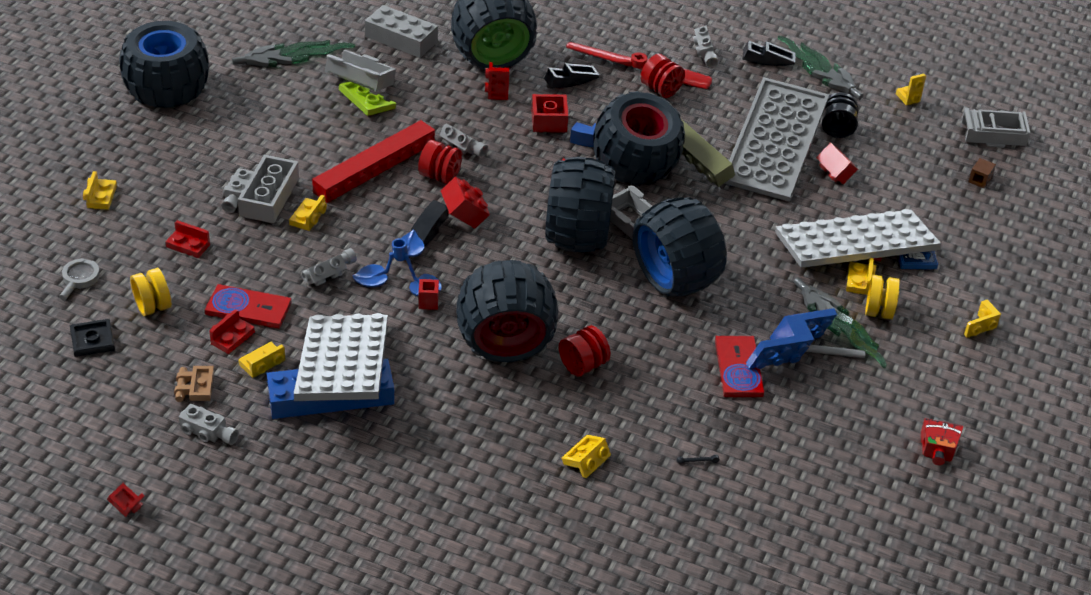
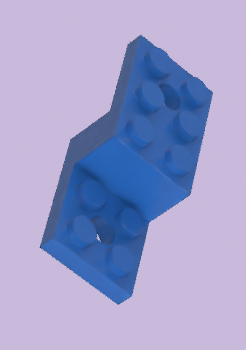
M835 309L785 316L770 336L771 340L761 341L746 361L748 368L762 369L770 365L779 366L787 362H798L805 351L809 349L814 338L823 336L825 330L832 324V321L837 316Z

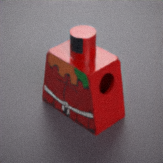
M924 418L920 433L923 455L932 458L933 464L938 466L943 465L945 461H952L963 426Z

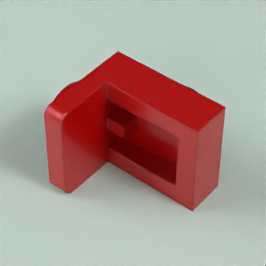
M122 483L108 496L107 501L127 517L131 512L135 514L143 506L141 501L145 495L141 493L137 496L128 486Z

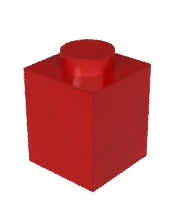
M420 279L418 309L438 310L439 280Z

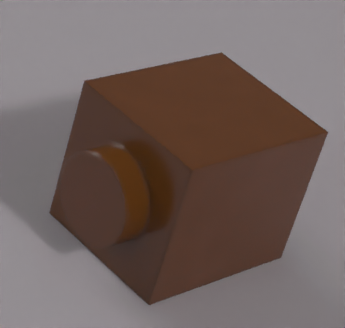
M979 158L971 170L968 182L985 189L993 177L996 164Z

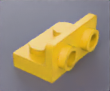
M93 171L91 178L87 180V189L83 191V200H86L87 208L109 210L117 188L116 180L98 179L97 171Z
M321 195L317 201L305 198L289 219V225L310 231L317 224L319 217L326 212L327 203H325V196Z
M874 258L869 259L868 265L855 262L849 263L847 292L868 294L871 276L875 275L876 265H873Z
M269 342L238 359L239 366L254 378L285 361V347L283 345L277 347L272 342Z
M586 435L561 459L564 465L579 468L582 477L587 478L611 456L605 438Z

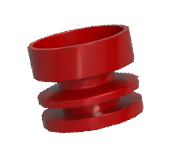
M655 54L645 63L640 79L650 89L664 98H669L682 86L685 79V70L664 55Z
M435 140L428 141L419 159V174L431 179L436 178L437 181L448 184L459 173L462 163V151L449 145L445 147V144Z
M593 325L586 326L578 330L576 334H571L561 339L558 346L563 364L569 372L577 377L583 376L592 371L593 368L607 363L611 356L610 346L606 337Z

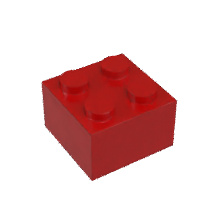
M532 94L533 132H567V95Z
M455 176L441 190L450 215L476 229L490 215L487 208L488 204L483 199L482 191L477 187H472L466 180H461Z

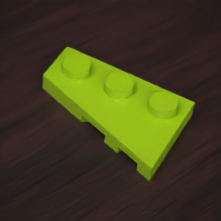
M351 81L339 85V90L367 116L396 109V102L384 100V96L371 93L367 87Z

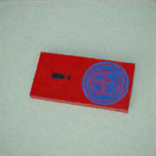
M217 284L205 308V315L224 318L234 309L239 310L240 319L247 323L280 329L291 306L292 298Z
M715 336L724 397H764L760 369H749L746 361L756 349L754 336Z

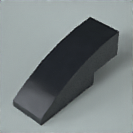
M748 40L743 49L742 59L761 65L787 66L795 64V52L767 41L762 46Z
M565 63L563 69L548 68L544 80L550 88H568L599 78L600 74L592 65Z
M433 200L411 228L410 232L415 230L418 237L423 241L424 247L439 233V227L449 218L447 206Z

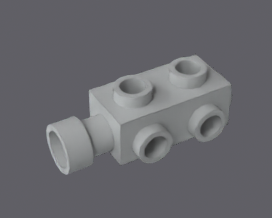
M707 25L694 29L696 35L693 36L695 46L699 45L696 47L698 57L702 56L703 62H705L707 67L717 66L719 61L714 53Z
M447 123L442 127L439 136L445 139L443 142L452 147L453 145L458 146L457 148L463 154L468 152L480 158L487 154L488 145L476 141Z
M237 169L236 173L231 176L230 182L223 190L225 199L221 207L225 212L233 213L236 210L238 198L254 173L253 171Z
M352 248L344 250L338 256L301 272L302 278L308 285L315 283V286L325 283V278L329 276L332 279L342 275V270L347 269L346 264L355 263L357 261L356 254Z
M190 404L179 415L181 430L187 435H191V433L198 435L203 442H208L209 440L216 442L221 438L223 442L233 445L238 439L239 431L233 427H226L225 417L210 412L203 407Z

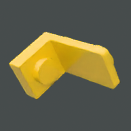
M926 75L912 76L909 86L896 90V95L905 105L921 101Z
M988 299L981 301L977 314L979 318L967 323L964 333L966 338L997 328L1001 313Z

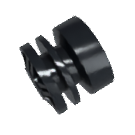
M843 92L829 95L822 115V127L827 135L834 138H845L857 130L859 105L852 95Z

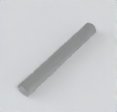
M810 345L806 351L865 358L864 350Z

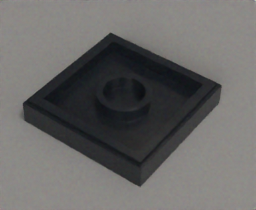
M110 318L70 325L74 357L115 351Z

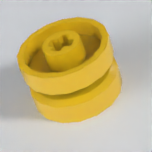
M159 268L148 270L146 277L142 273L130 276L133 296L143 316L153 314L155 307L160 311L171 308L170 292L164 275Z
M872 275L868 288L865 315L876 317L881 306L882 318L893 320L899 298V279L889 277L886 280L885 288H883V277Z

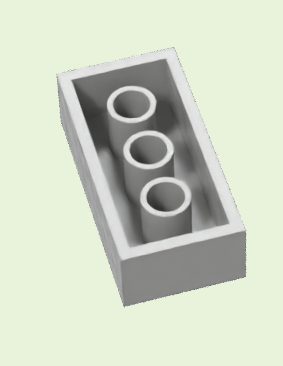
M382 5L365 20V37L421 58L438 42V26Z
M264 155L238 198L239 216L275 223L299 180L298 161Z

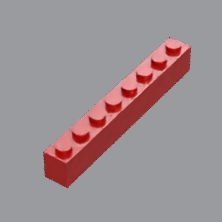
M422 120L412 124L312 179L313 193L318 197L324 195L326 203L336 199L422 151L428 141L435 140V129Z

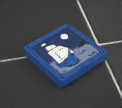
M935 251L897 255L901 269L938 268Z

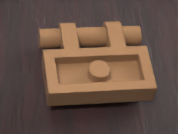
M193 366L192 372L188 371L185 367H181L176 376L178 383L174 389L175 400L182 402L184 397L189 395L190 401H210L214 366Z

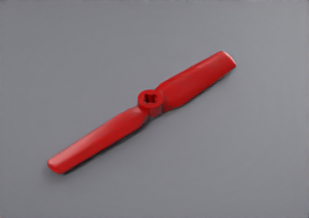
M569 42L566 45L568 49L637 69H643L645 63L649 60L647 55L640 52L633 53L629 57L574 42ZM684 69L685 79L683 84L703 89L710 87L712 83L710 76Z

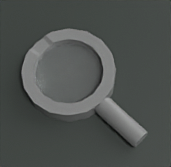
M84 258L68 262L62 270L63 281L67 286L59 295V298L65 301L75 288L81 289L94 285L100 277L97 263Z

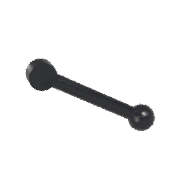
M716 454L711 457L683 458L679 456L676 459L678 464L700 461L717 463L720 461L719 456Z

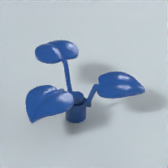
M415 230L402 238L392 241V252L389 253L390 257L385 270L380 265L370 264L352 275L353 279L360 285L366 287L381 286L387 282L388 277L386 274L389 272L392 259L395 258L397 261H407L412 277L415 280L409 286L412 294L418 296L420 279L438 280L430 274H423L419 278L415 275L409 256H418L425 248L423 241L418 237ZM439 281V291H441L442 286Z

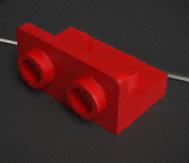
M489 62V68H486L485 78H489V82H485V92L488 93V99L508 100L510 68L493 67V62Z
M177 220L174 223V233L165 242L166 247L200 258L210 246L209 231Z
M234 309L210 329L211 345L230 354L255 333V327L240 319L239 310Z

